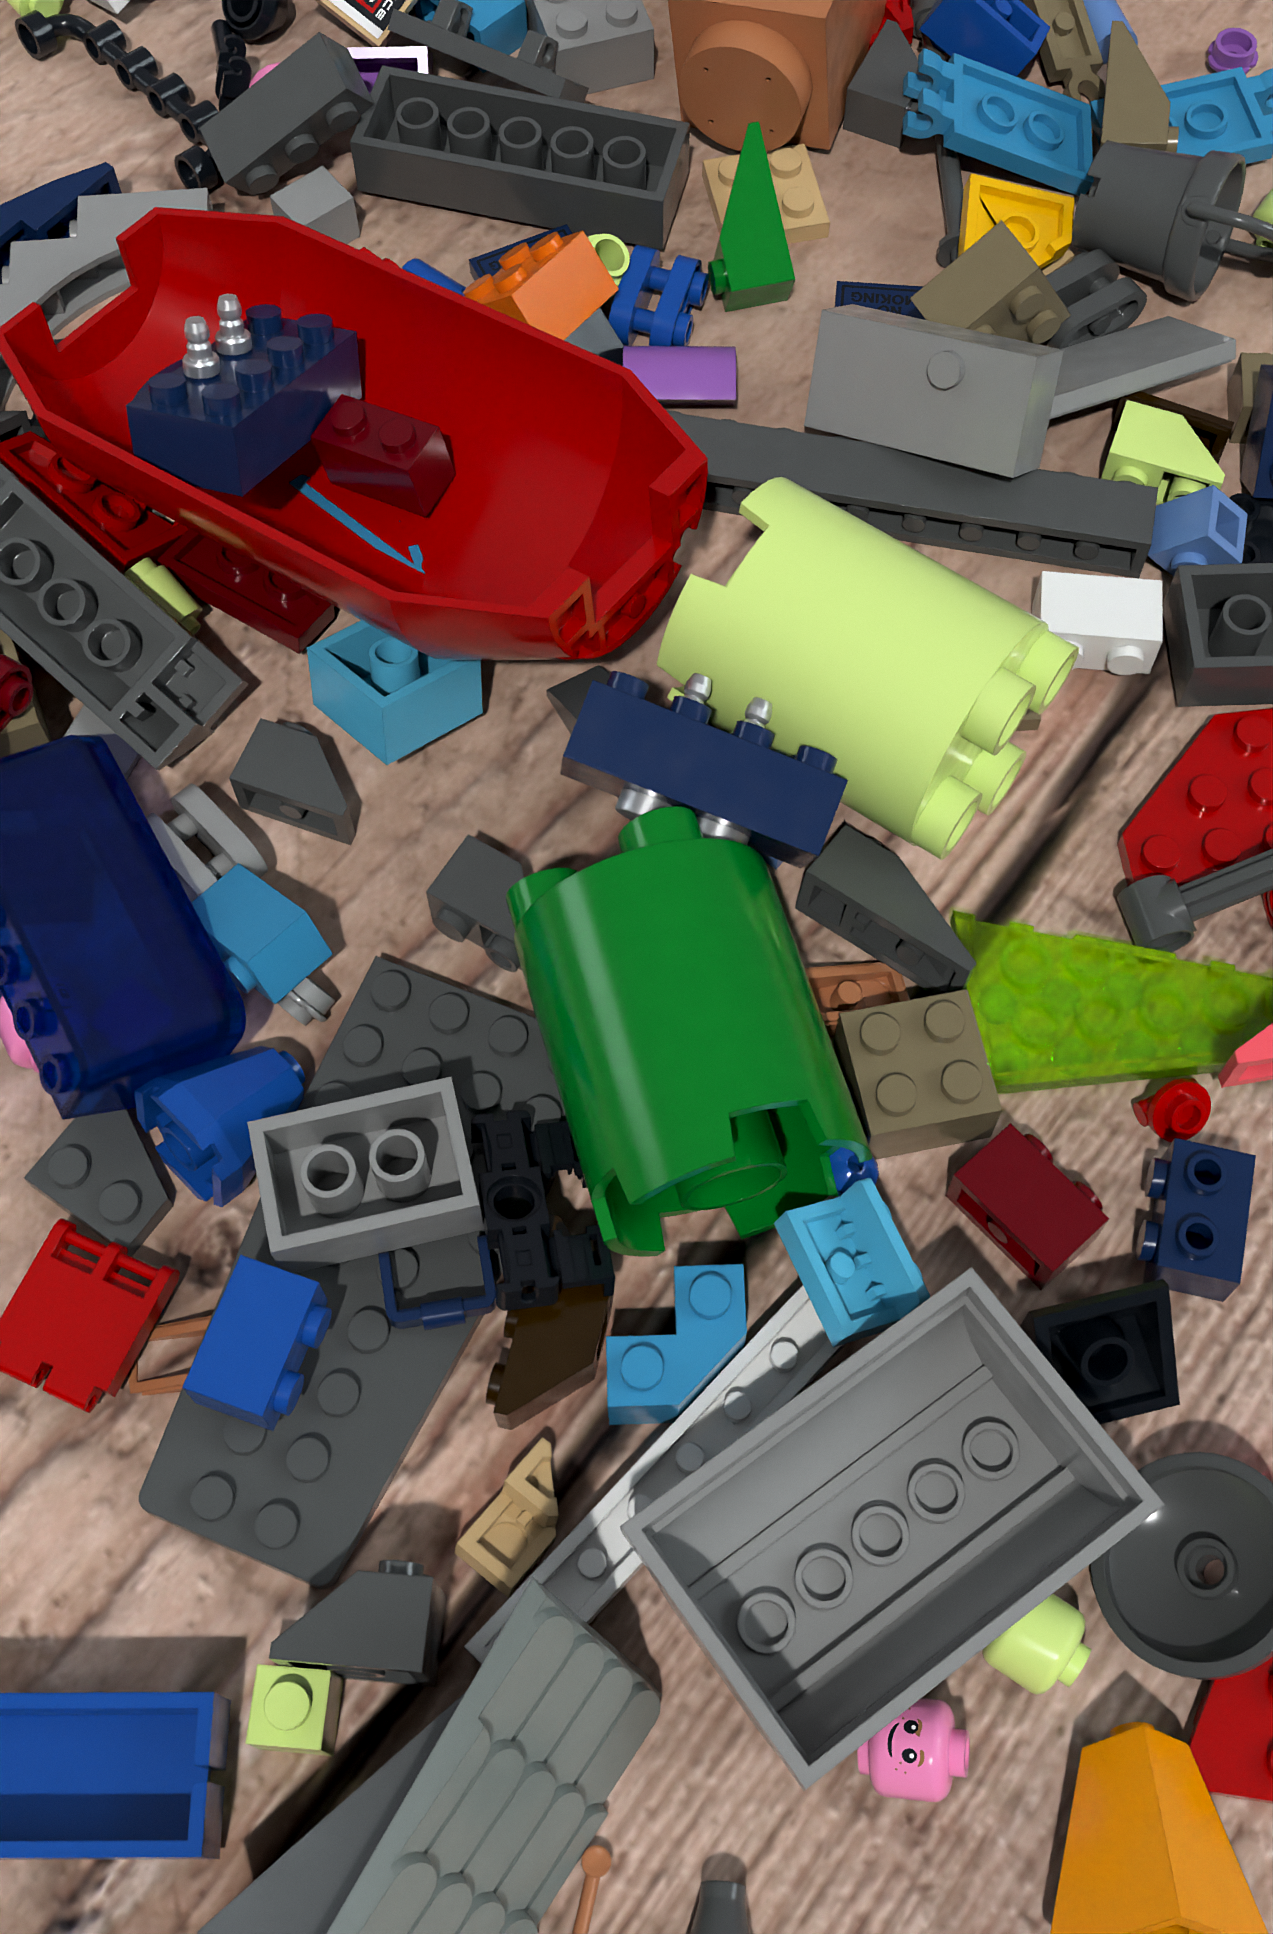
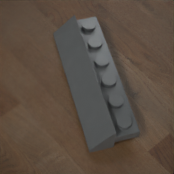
M0 461V629L149 764L160 771L215 731L210 727L247 687L248 683Z

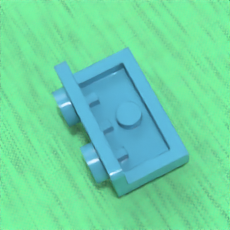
M871 1178L856 1181L840 1197L785 1211L774 1222L833 1348L884 1332L930 1298L920 1269L913 1262L892 1220L891 1212L882 1200Z

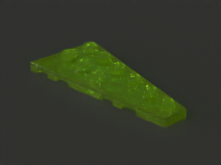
M953 910L950 920L951 929L976 962V966L965 989L969 993L998 1094L1221 1072L1235 1050L1273 1023V978L1235 971V965L1212 960L1209 965L1197 964L1175 959L1176 953L1076 934L1072 939L1033 932L1034 926L1011 921L1008 927L976 921V915Z

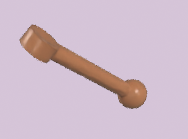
M600 1845L589 1847L581 1858V1866L586 1875L572 1934H588L600 1877H603L611 1866L610 1853Z

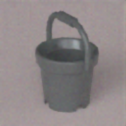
M1107 140L1100 147L1087 175L1096 178L1088 195L1080 193L1076 207L1072 244L1073 247L1078 248L1077 251L1090 252L1102 249L1119 266L1163 282L1166 292L1188 301L1198 300L1204 294L1225 252L1273 263V248L1249 244L1230 238L1233 227L1273 242L1272 224L1238 212L1246 177L1244 155L1211 150L1202 157L1135 147Z

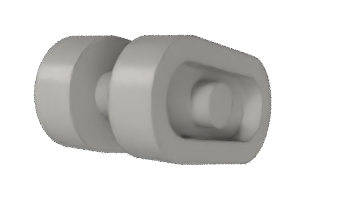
M190 783L171 798V803L179 816L166 825L156 814L150 813L131 828L136 838L129 845L131 851L150 874L153 875L158 870H161L171 880L167 888L183 909L238 863L259 878L268 872L264 859L247 836L193 783ZM194 835L215 856L206 864L185 844Z

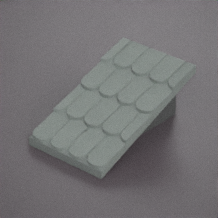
M532 1577L467 1691L207 1922L197 1933L538 1934L537 1924L609 1814L603 1806L605 1800L655 1725L660 1714V1698L662 1694L647 1674Z

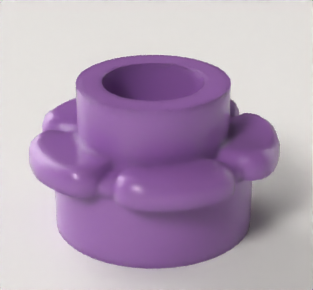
M1228 28L1221 31L1208 48V63L1216 73L1242 67L1244 73L1247 74L1249 69L1255 67L1258 62L1257 40L1253 34L1241 28Z

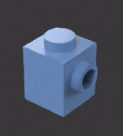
M1214 485L1157 505L1152 543L1148 557L1173 577L1178 565L1242 564L1248 514Z

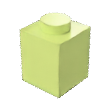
M257 1664L245 1744L260 1750L334 1756L344 1679L332 1670Z

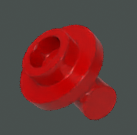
M1180 1078L1168 1082L1155 1094L1133 1103V1111L1142 1126L1146 1127L1149 1125L1153 1132L1163 1140L1172 1142L1174 1138L1188 1140L1199 1133L1205 1126L1211 1112V1099L1207 1090L1194 1078Z

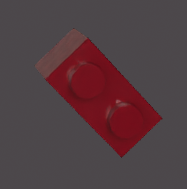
M344 394L340 395L310 436L332 484L427 517L456 475L438 426Z
M1011 1123L953 1175L945 1195L1041 1291L1097 1239L1109 1220L1102 1212L1103 1207L1099 1198L1089 1187L1079 1181L1071 1182L1053 1165L1051 1153L1039 1139L1031 1134L1022 1135Z

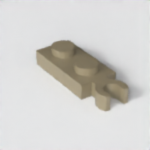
M1023 0L1030 10L1050 26L1039 48L1049 83L1063 80L1065 89L1062 94L1081 101L1080 93L1085 94L1090 101L1103 99L1105 84L1096 74L1104 62L1083 0Z

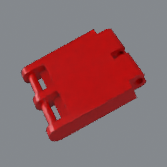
M61 1218L52 1227L0 1318V1371L32 1387L38 1388L44 1381L50 1368H52L44 1383L43 1391L90 1413L95 1408L103 1392L113 1397L117 1395L175 1289L180 1272L168 1265H163L158 1269L127 1255L128 1248L115 1241L109 1243L108 1246L76 1232V1224ZM71 1244L100 1257L96 1264L67 1251L68 1247ZM122 1267L152 1281V1283L147 1287L118 1273Z

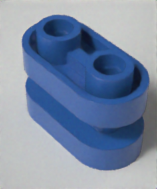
M641 245L634 247L628 269L624 272L618 286L619 290L614 296L608 319L623 345L632 346L638 331L650 334L649 346L688 345L693 327L691 311L693 306L701 307L703 305L709 283V274L701 272V260L678 255L672 269L667 270L659 268L660 251L658 249ZM654 290L661 291L662 295L656 311L647 310Z

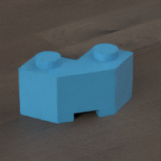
M743 1264L674 1266L675 1335L606 1337L609 1425L674 1423L745 1347L747 1325Z

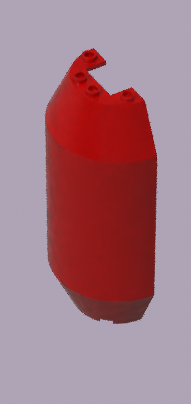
M154 207L116 237L131 286L55 345L41 305L35 302L30 303L0 327V354L44 433L55 449L68 462L112 488L436 659L447 661L593 659L613 651L642 627L669 591L682 565L674 562L673 558L677 549L681 546L683 533L687 528L697 529L701 517L707 487L708 458L630 369L284 216ZM223 294H235L241 304L242 314L240 318L243 321L246 320V310L248 308L261 304H270L281 309L282 318L298 320L300 317L308 314H325L332 318L333 327L357 331L362 398L360 400L438 426L456 475L427 517L332 484L312 440H310L243 497L192 486L134 456L126 405L134 399L137 392L151 377L169 365L183 359L187 353L186 345L188 343L184 334L187 318L192 316L203 317L209 327L210 337L208 341L211 344L215 342V335L220 330L219 321L221 319L217 312L218 298ZM301 474L310 477L305 483L412 563L413 560L408 547L418 544L424 559L422 569L425 574L370 545L290 485L289 482Z

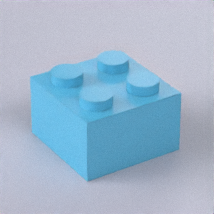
M362 620L307 647L313 705L386 765L483 713L481 660L447 661L433 658Z

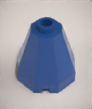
M258 1046L155 1076L134 1091L137 1119L146 1133L156 1126L158 1127L164 1141L157 1145L155 1149L165 1165L198 1199L207 1202L213 1197L214 1205L223 1207L245 1190L256 1173L247 1122L297 1111L304 1098L302 1084L305 1082V1075L298 1062L288 1052L282 1050L278 1053L274 1048Z

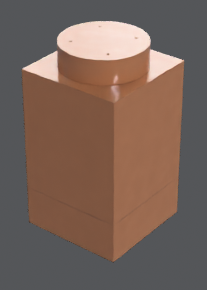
M668 0L681 121L690 123V127L698 128L713 141L741 151L748 123L758 121L766 152L777 149L786 143L795 145L805 144L808 147L830 150L845 113L847 88L869 51V43L873 34L879 30L885 15L887 0Z

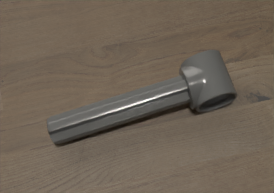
M1273 849L1180 887L1175 878L1171 879L1167 875H1156L1141 879L1123 889L1119 893L1117 900L1139 955L1144 958H1154L1172 953L1187 945L1194 938V932L1197 931L1194 921L1273 890Z

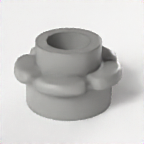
M307 976L277 1003L296 1020L306 1026L313 1017L320 1022H325L328 1018L324 1014L336 1000Z

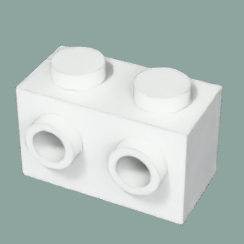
M1042 571L1032 604V615L1045 621L1048 624L1049 631L1079 647V653L1072 670L1076 668L1107 670L1117 675L1150 674L1163 641L1162 580Z

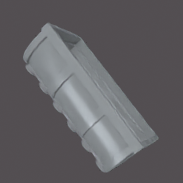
M971 1267L620 1526V1530L650 1572L672 1609L757 1730L780 1757L802 1790L805 1791L1165 1504Z

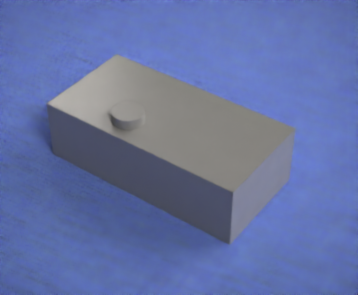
M855 304L823 309L804 426L1014 478L1040 467L1064 350Z

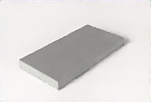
M1166 316L1062 348L1064 351L1050 419L1232 362V360L1236 359V339Z

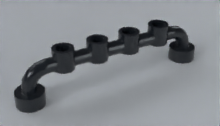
M33 10L16 19L15 28L23 47L33 58L40 59L57 50L56 37L73 36L84 43L88 54L95 62L101 63L106 61L115 69L119 80L127 89L132 90L137 87L147 96L151 107L159 116L163 117L169 114L179 123L182 132L191 143L197 144L201 141L208 148L199 128L218 113L216 107L209 100H204L193 107L188 104L190 102L188 88L182 78L176 73H171L159 80L156 77L158 75L157 64L145 47L140 46L129 53L124 51L126 49V40L121 29L114 21L108 20L95 26L77 15L55 14L45 18L37 10ZM194 145L175 156L176 171L187 189L208 188L209 190L218 184L217 171L219 169L209 148L205 152L199 146Z

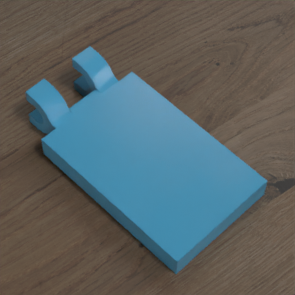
M925 48L922 49L918 55V72L926 75L921 76L908 71L903 78V95L918 99V111L923 113V115L912 111L906 112L903 117L904 135L924 139L936 134H942L943 147L1079 197L1080 193L1086 194L1094 182V177L1087 175L1093 162L1091 105L953 53L949 61L946 62L935 52Z
M1238 67L1161 85L1170 101L1169 126H1179L1177 153L1204 157L1211 150L1244 155L1246 164L1272 158L1273 68L1249 78L1246 77L1243 68ZM1104 98L1090 101L1091 126L1099 146Z

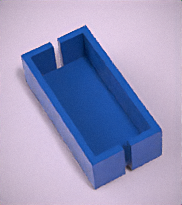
M215 1692L0 1693V1860L220 1859L225 1786L211 1783L210 1780L211 1771H226L231 1700Z

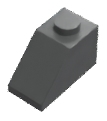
M886 20L847 88L843 129L901 148L907 135L903 134L904 115L907 111L923 115V113L918 111V99L903 95V78L908 71L921 76L925 74L918 72V59L898 23L895 21Z
M260 718L229 777L240 808L351 845L356 835L348 806L317 737L298 724L285 722L280 725Z

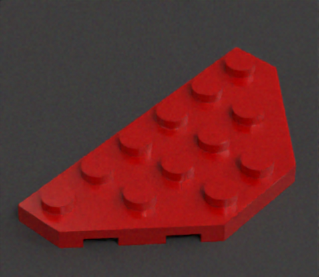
M1273 708L1215 714L1122 833L1117 846L1127 886L1147 877L1167 875L1171 879L1175 878L1180 887L1273 849Z

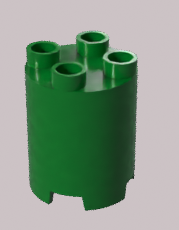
M678 806L664 807L644 813L623 827L618 835L621 854L597 862L581 871L570 868H553L539 871L519 880L508 890L505 899L515 929V950L602 1239L608 1249L628 1256H658L665 1251L660 1218L722 1207L725 1208L741 1239L775 1228L774 1222L785 1211L826 1201L838 1196L829 1156L840 1147L854 1152L858 1163L872 1159L870 1147L768 866L762 855L755 849L735 841L704 838L696 814L691 809Z

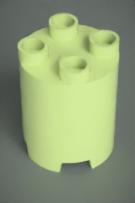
M784 477L770 479L751 492L740 504L739 513L764 532L732 574L727 584L724 586L690 574L677 600L662 639L657 666L684 686L672 687L667 698L673 701L674 696H684L685 684L693 673L710 678L712 680L711 692L708 699L704 701V705L712 710L708 724L727 733L734 731L737 721L746 719L745 710L754 697L772 703V716L769 723L764 727L775 735L770 750L791 757V755H797L799 747L803 745L822 750L834 756L838 761L833 774L848 780L840 800L842 804L909 844L919 846L943 860L957 845L976 811L979 810L986 815H990L1007 794L1024 763L1027 753L1010 743L1009 740L1028 709L1040 715L1051 704L1074 666L1079 653V647L1049 631L1048 624L1045 621Z

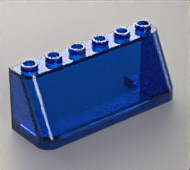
M68 735L0 758V990L13 1015L15 1030L18 1036L25 1040L38 1067L42 1087L51 1095L62 1120L136 1108L135 1090L159 1076L230 1055L242 1039L246 1026L245 1006L240 993L107 743L98 735Z

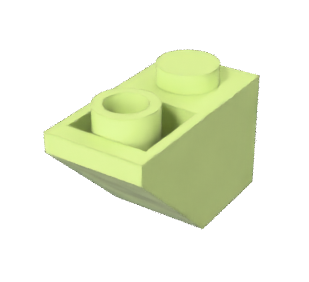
M1130 400L1126 401L1101 479L1131 481L1139 485L1158 487L1157 505L1212 485L1216 486L1219 490L1221 489L1225 477L1224 472L1183 415Z

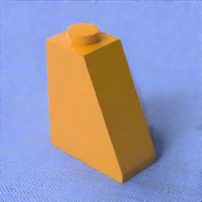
M1129 1722L1112 1728L1109 1738L1082 1747L1050 1934H1268L1187 1743L1155 1730L1152 1724Z

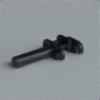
M218 19L212 23L211 32L217 55L215 94L219 99L218 106L219 111H221L249 88L252 70L248 60L245 59L246 45L243 39L238 35L232 34V30L226 20Z

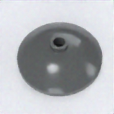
M1187 1452L1174 1454L1145 1465L1138 1472L1165 1505L1091 1563L1093 1588L1102 1614L1110 1628L1129 1650L1152 1666L1168 1673L1191 1679L1216 1680L1237 1676L1255 1669L1273 1657V1482L1241 1461L1214 1453ZM1213 1560H1221L1224 1566L1222 1579L1216 1584H1207L1204 1578L1205 1567Z

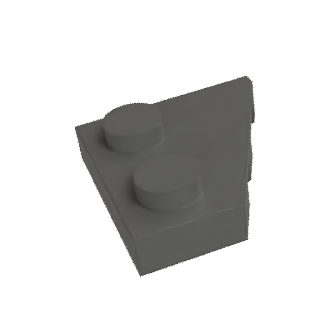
M108 1080L24 1177L31 1187L108 1243L115 1241L128 1248L127 1255L131 1257L173 1207L169 1195L151 1162V1157L125 1107L121 1094L116 1086Z

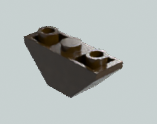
M548 1214L550 1238L553 1237V1230L562 1229L563 1236H571L560 1216ZM559 1283V1299L555 1304L507 1311L503 1335L512 1339L506 1364L495 1362L486 1393V1404L495 1405L493 1413L498 1427L513 1430L595 1379L611 1316L610 1296L603 1297L601 1284L562 1289V1284ZM526 1286L525 1294L534 1291L533 1286Z

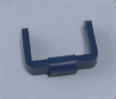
M486 1235L477 1236L486 1295L462 1299V1296L429 1301L420 1303L419 1307L398 1310L389 1251L378 1253L385 1309L391 1325L398 1329L424 1326L426 1331L466 1324L465 1318L491 1313L497 1306L496 1288Z

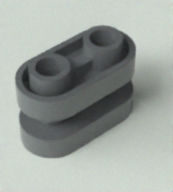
M1102 249L1082 252L1075 256L1068 264L1046 275L1051 286L1071 314L1069 318L1061 323L1058 331L1045 341L1049 347L1062 349L1127 329L1143 311L1147 302L1146 293L1129 277L1117 280L1120 272L1119 266Z

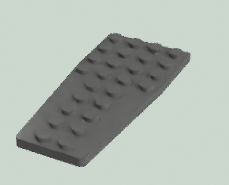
M375 956L297 1111L452 1077L480 1209L479 1173H486L487 1169L483 1143L471 1144V1120L477 1115L490 1113L493 1114L494 1121L507 1120L508 1111L524 1110L531 1116V1133L534 1132L535 1124L567 1121L535 1017ZM558 1171L555 1172V1176H551V1179H543L542 1177L545 1198ZM261 1197L205 1334L240 1255L279 1268L270 1253ZM521 1197L505 1198L497 1203L495 1210L501 1216L508 1219L525 1217L533 1209L532 1205ZM485 1229L389 1251L398 1310L419 1307L420 1303L462 1296V1299L486 1295L477 1236L485 1235ZM499 1248L490 1249L495 1288L496 1284H502L504 1280ZM378 1254L294 1273L320 1283L328 1299L326 1307L331 1308L332 1314L322 1343L317 1349L308 1347L298 1373L304 1375L303 1388L298 1402L289 1416L280 1414L274 1431L196 1404L182 1388L139 1493L140 1506L146 1512L315 1588L328 1589L336 1583L484 1316L465 1318L466 1324L426 1331L424 1326L406 1329L393 1327L386 1314Z

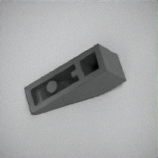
M845 824L819 857L806 870L795 909L934 995L965 990L976 962L899 856L884 848L878 841L862 835Z

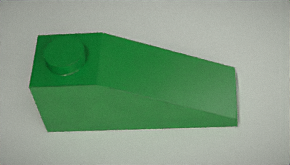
M759 121L748 123L714 259L708 261L710 287L714 295L721 294L725 312L787 301L796 280Z

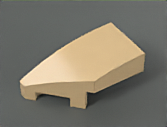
M543 1437L504 1480L501 1493L459 1539L455 1547L454 1553L508 1598L533 1570L556 1539L555 1525L559 1515L557 1497H554L551 1443Z

